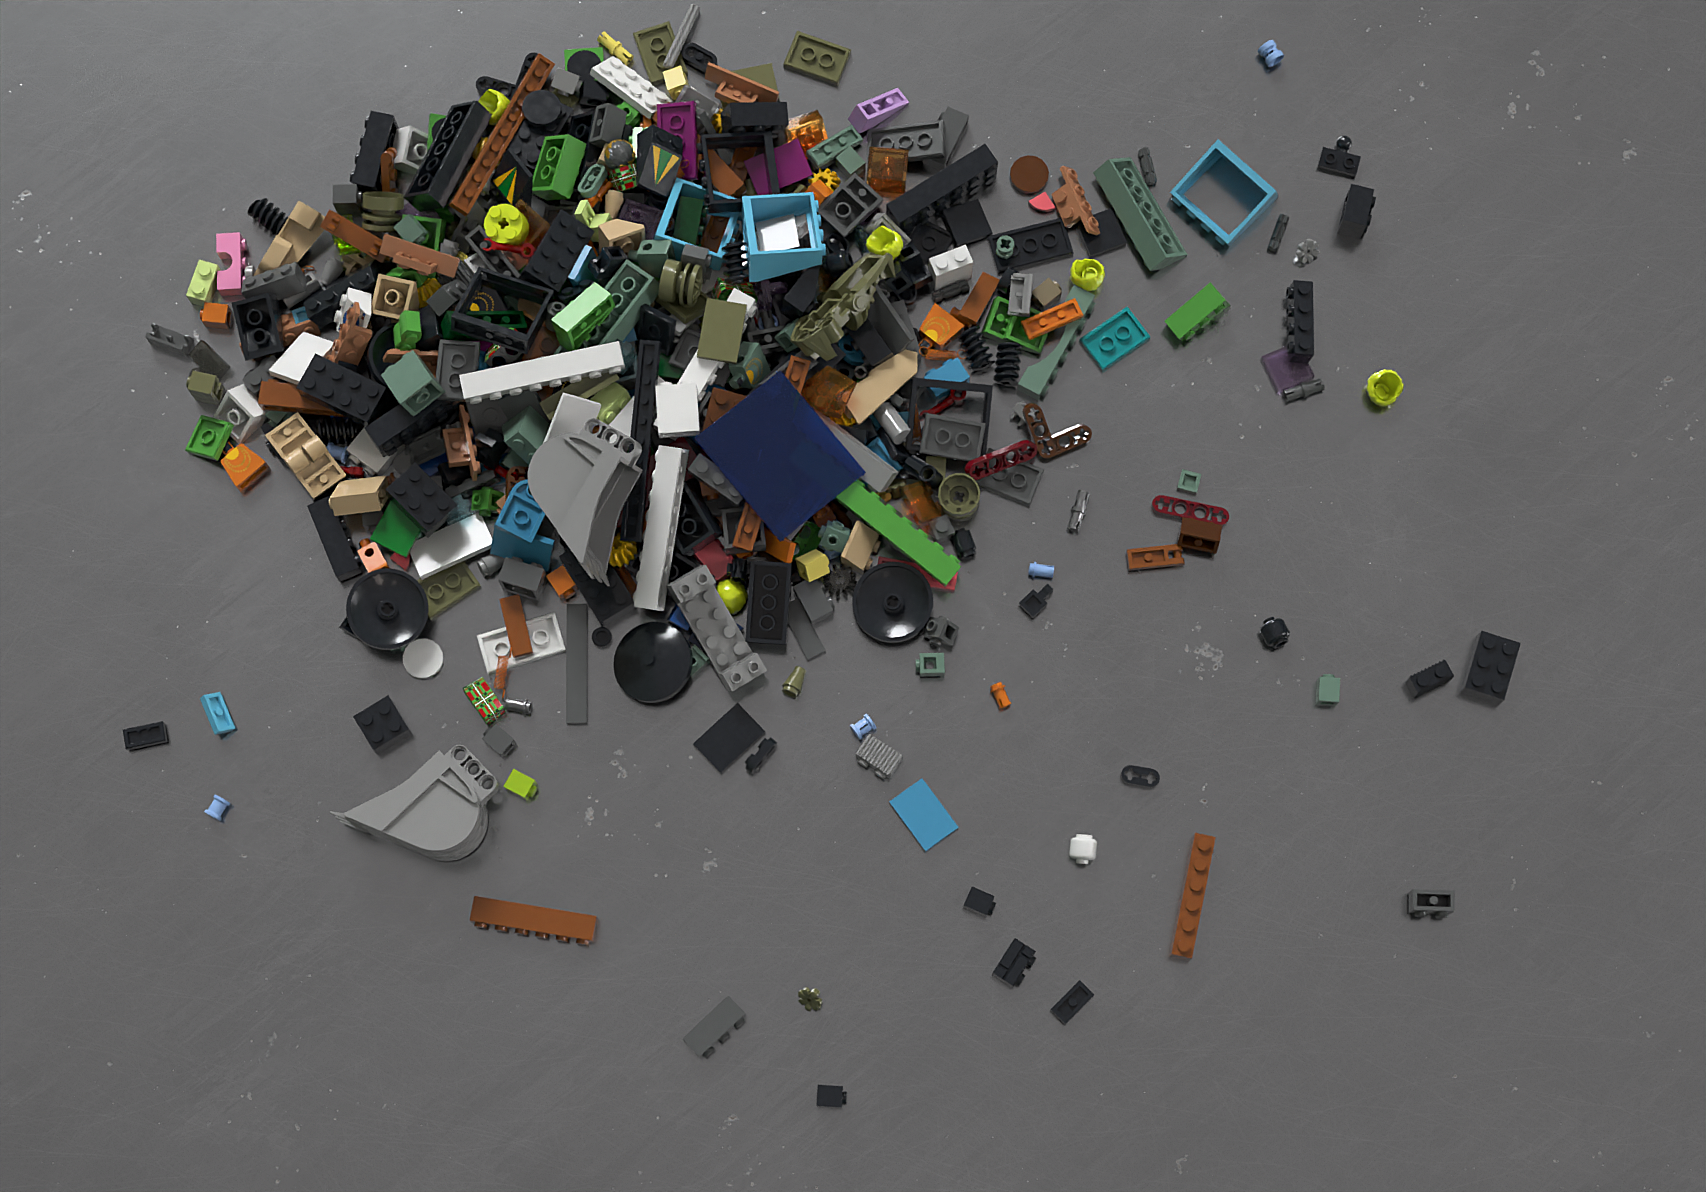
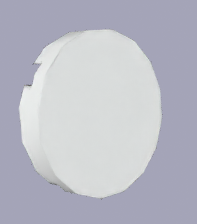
M426 638L411 642L405 648L403 654V664L406 671L418 679L433 677V675L441 670L444 663L443 652L439 645Z

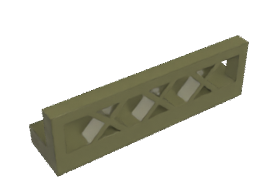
M607 372L602 373V376L591 379L589 376L581 378V381L571 383L539 404L550 421L554 417L562 393L587 399L619 380L618 375Z

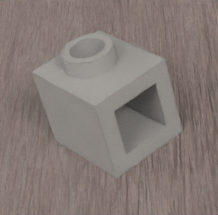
M557 68L551 86L558 89L557 93L568 97L569 94L574 95L575 91L579 92L582 81L579 80L581 76Z

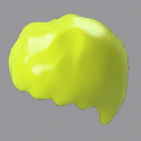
M488 89L478 102L492 114L489 125L496 126L510 101L501 92Z
M885 226L878 227L866 240V247L869 252L878 255L889 253L893 256V260L900 255L903 248L901 236Z
M1085 258L1083 260H1075L1072 263L1070 281L1073 285L1089 292L1097 290L1103 283L1105 277L1104 266L1097 260Z
M1384 369L1370 376L1367 380L1366 390L1372 402L1385 407L1395 402L1400 396L1404 384L1395 371Z
M726 579L720 581L715 586L731 615L736 614L743 608L748 599V592L743 583Z

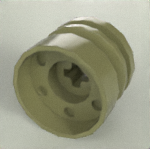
M382 191L363 193V207L370 209L371 212L362 214V218L367 219L362 221V228L383 233L396 231L393 227L399 223L398 221L402 220V215L395 213V211L404 209V195Z
M667 259L660 278L659 300L674 303L677 295H679L680 304L685 305L687 301L688 306L694 307L702 289V266L695 265L693 268L691 263H687L684 271H682V262Z
M955 473L946 477L938 491V503L942 512L955 520L969 518L976 512L980 501L978 483L971 476L964 473ZM957 494L963 496L962 502L959 500L955 501Z

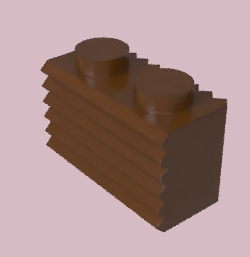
M1183 517L1177 545L1216 554L1221 539L1222 525Z

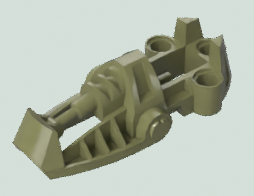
M869 252L856 262L823 294L821 299L822 305L796 322L790 341L799 347L805 356H810L814 360L821 356L824 360L828 361L837 356L831 344L839 341L844 336L841 328L846 326L856 331L867 319L868 310L871 307L870 304H873L875 301L873 297L876 291L875 287L880 279L896 277L893 256L889 253L878 255Z

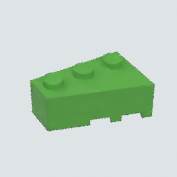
M594 282L551 319L561 346L569 352L579 348L584 340L588 341L591 338L590 332L596 325L600 326L615 307L611 293Z
M1210 282L1168 317L1165 323L1181 341H1187L1195 335V331L1206 326L1214 317L1228 308L1230 304Z

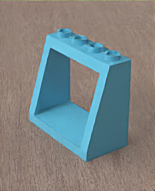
M1219 139L1170 192L1173 196L1171 200L1179 207L1181 205L1185 206L1188 209L1186 213L1195 220L1197 217L1202 222L1200 224L1202 228L1208 233L1213 231L1216 234L1215 239L1221 245L1226 243L1229 247L1279 197L1277 191ZM1221 157L1225 158L1266 195L1230 235L1184 196Z
M678 177L675 180L654 240H672L676 261L681 262L684 246L690 243L665 234L674 210H678L680 196L703 199L706 190L702 189L700 185ZM713 190L714 200L737 199ZM742 212L707 214L730 218L718 252L709 251V255H712V262L709 268H712V270L720 271L722 263L727 262V260L722 259V256L727 253L723 252L721 248L726 246V243L734 242L735 239L732 238V234H737L740 224L736 222L737 220L741 221Z
M813 192L742 196L741 225L743 239L747 243L745 245L747 253L745 254L748 259L749 282H758L822 264V256H826L825 244L821 243L823 241V229H819L821 226L820 214L817 215L819 204L818 200H814ZM794 214L795 217L806 214L811 248L758 251L755 223Z

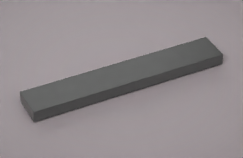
M567 604L566 724H587V604Z

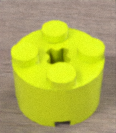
M499 204L489 209L484 220V229L486 235L494 242L518 245L527 238L529 223L526 217L514 206Z

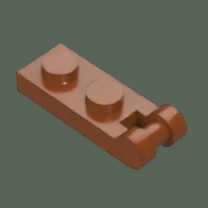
M392 147L382 153L380 158L382 192L398 193V189L395 188L397 170L394 169V159L398 153Z
M1172 544L1127 549L1129 571L1185 565L1181 554L1183 547ZM1168 553H1173L1174 558L1169 559Z

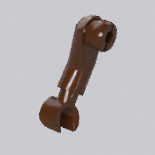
M831 502L829 507L835 512L839 522L844 527L850 529L851 534L852 521L841 510L843 506L839 503Z

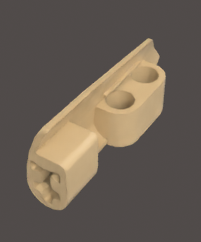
M298 201L281 231L276 235L261 260L254 276L262 274L267 270L279 268L284 264L298 263L324 231L320 225L325 216Z
M905 349L872 369L866 378L835 396L839 408L849 419L854 417L857 424L860 425L917 374V352Z

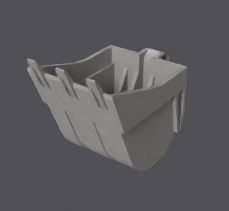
M592 418L585 423L580 434L565 433L557 435L544 442L536 450L528 468V485L533 498L557 529V532L590 578L594 579L595 576L600 583L603 580L607 586H610L606 572L616 526L623 505L643 471L635 465L641 455L642 447L640 443L598 419ZM599 425V431L593 434V427ZM616 434V441L614 443H610V437ZM634 444L633 451L627 453L628 445Z
M456 745L445 755L439 750L416 773L396 788L345 813L332 811L330 813L347 826L370 833L438 861H454L469 855L482 842L488 826V811L485 803L497 793L499 783L465 746ZM464 751L466 753L464 759L456 760L458 752ZM473 766H479L480 768L476 775H471L469 772ZM492 780L494 782L493 787L488 790L484 789V783Z

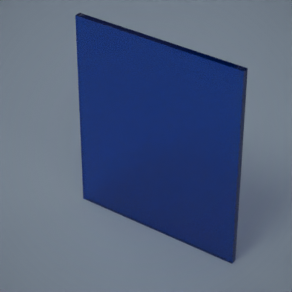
M781 370L776 372L774 376L694 438L780 542L784 541L794 530L866 473Z

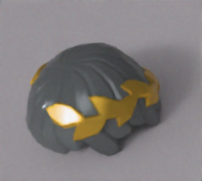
M625 140L611 141L604 151V160L612 170L631 165L635 161L636 152L634 147Z

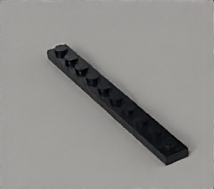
M640 340L630 437L640 443L642 447L641 455L635 465L643 471L623 505L620 541L642 543L656 403L655 386L658 383L661 353L660 341ZM634 444L629 445V453L633 451Z

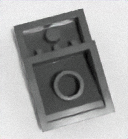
M854 173L819 206V212L817 213L840 235L845 237L882 204L883 198Z

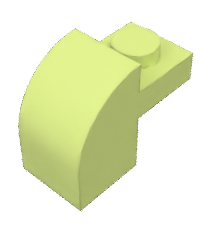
M581 200L575 211L576 219L595 231L590 240L599 242L598 225L613 220L610 214H595L588 200Z

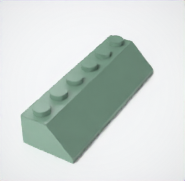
M1131 157L1108 159L1093 172L1097 183L1106 194V199L1113 206L1116 216L1123 223L1126 233L1131 237L1135 249L1141 254L1145 266L1150 271L1163 269L1188 255Z
M626 259L604 288L612 295L615 304L614 309L600 326L596 325L589 334L591 338L588 341L584 340L577 350L619 341L621 344L639 321L641 306L643 304L650 306L659 295L660 283ZM560 345L553 355L569 351Z

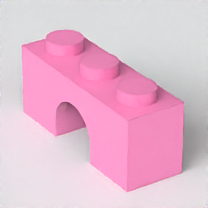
M240 232L216 234V251L220 259L232 260L230 268L224 271H217V290L221 296L243 295L241 291L242 283L245 279L244 269L247 266V258L244 257V251H247V241L243 239Z

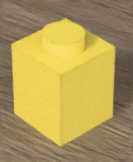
M681 65L663 72L667 90L673 101L677 99L685 84L689 86Z
M817 549L795 558L799 576L808 582L830 573L827 555Z

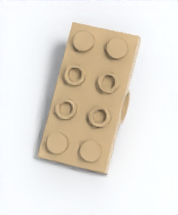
M298 412L265 435L313 500L347 477L320 438L314 434Z

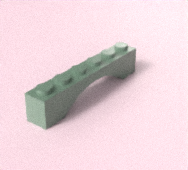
M1073 285L1065 302L1075 298L1083 313V318L1065 325L1064 334L1054 351L1037 364L1027 367L1018 383L1017 390L1036 400H1039L1041 395H1046L1050 387L1047 385L1049 380L1055 379L1059 371L1057 369L1059 362L1063 363L1068 355V352H1066L1068 346L1072 347L1077 339L1075 335L1077 330L1083 329L1087 321L1084 319L1086 314H1091L1096 305L1094 302L1095 295L1076 285Z

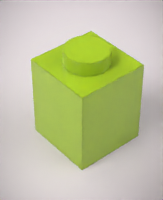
M515 769L512 770L503 786L505 790L525 801L529 797L532 798L538 788L534 779Z

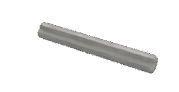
M695 4L690 5L664 60L663 66L665 68H673L699 13V6Z

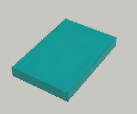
M1125 307L1081 337L1079 342L1103 372L1147 342L1151 337L1130 309Z

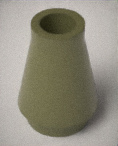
M795 666L793 672L782 684V692L793 698L801 694L806 670Z

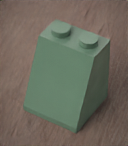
M413 350L404 354L401 360L387 367L385 372L381 374L398 402L413 416L446 392L422 359Z
M529 405L502 426L504 441L526 463L530 464L534 453L543 444L550 424Z

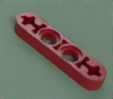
M1022 440L969 461L965 466V473L975 480L984 478L1034 458L1037 454V446L1029 440ZM1013 451V458L1010 461H1007V454ZM996 458V465L989 468L990 460Z
M1158 495L1151 504L1155 514L1181 520L1183 517L1193 518L1208 523L1213 522L1222 525V527L1229 520L1228 511L1222 507ZM1159 501H1163V505L1169 506L1170 502L1173 503L1171 512H1168L1169 507L1164 506L1162 509H1158L1156 504ZM1178 504L1184 505L1186 512L1178 514L1175 511V506ZM1201 508L1205 511L1206 516L1198 518L1195 516L1194 511ZM1209 510L1213 511L1211 515L1217 516L1218 513H1221L1222 517L1225 519H1222L1221 522H1218L1217 517L1211 516L1210 520H1207L1209 516Z

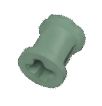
M1001 236L997 240L996 254L1000 258L1007 259L1013 254L1014 241L1010 236Z

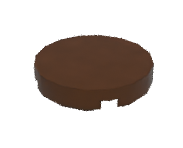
M1027 155L1020 157L1011 167V183L1016 190L1024 194L1037 193L1048 182L1049 171L1047 165L1036 156Z

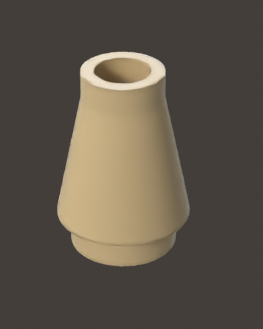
M608 190V193L605 194V213H609L613 220L616 219L624 201L623 193Z

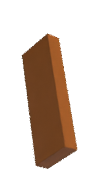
M982 272L960 310L958 318L976 326L996 291L1000 279Z
M517 594L499 599L510 647H512L513 658L533 653L520 595Z

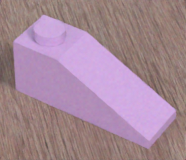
M896 88L857 104L848 120L860 134L875 127L908 105L909 101L899 88Z

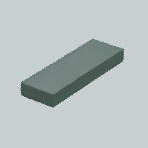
M850 125L807 150L806 155L818 169L835 159L849 146L854 148L862 143L863 138L853 125Z

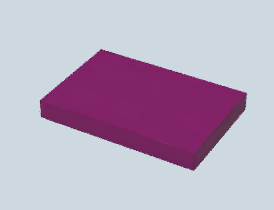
M798 139L774 148L779 189L813 176ZM762 153L744 161L757 195H768L769 190L764 155Z

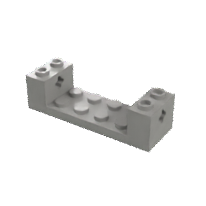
M700 565L666 585L726 690L733 692L766 672L767 669L759 655L753 653L748 643L745 642V638L713 585L716 581L706 565Z

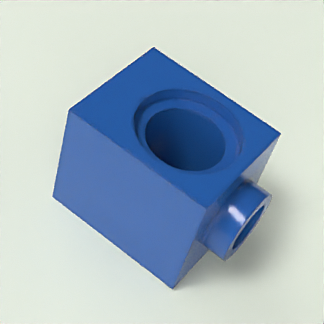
M675 604L667 621L682 630H688L690 626L678 605Z

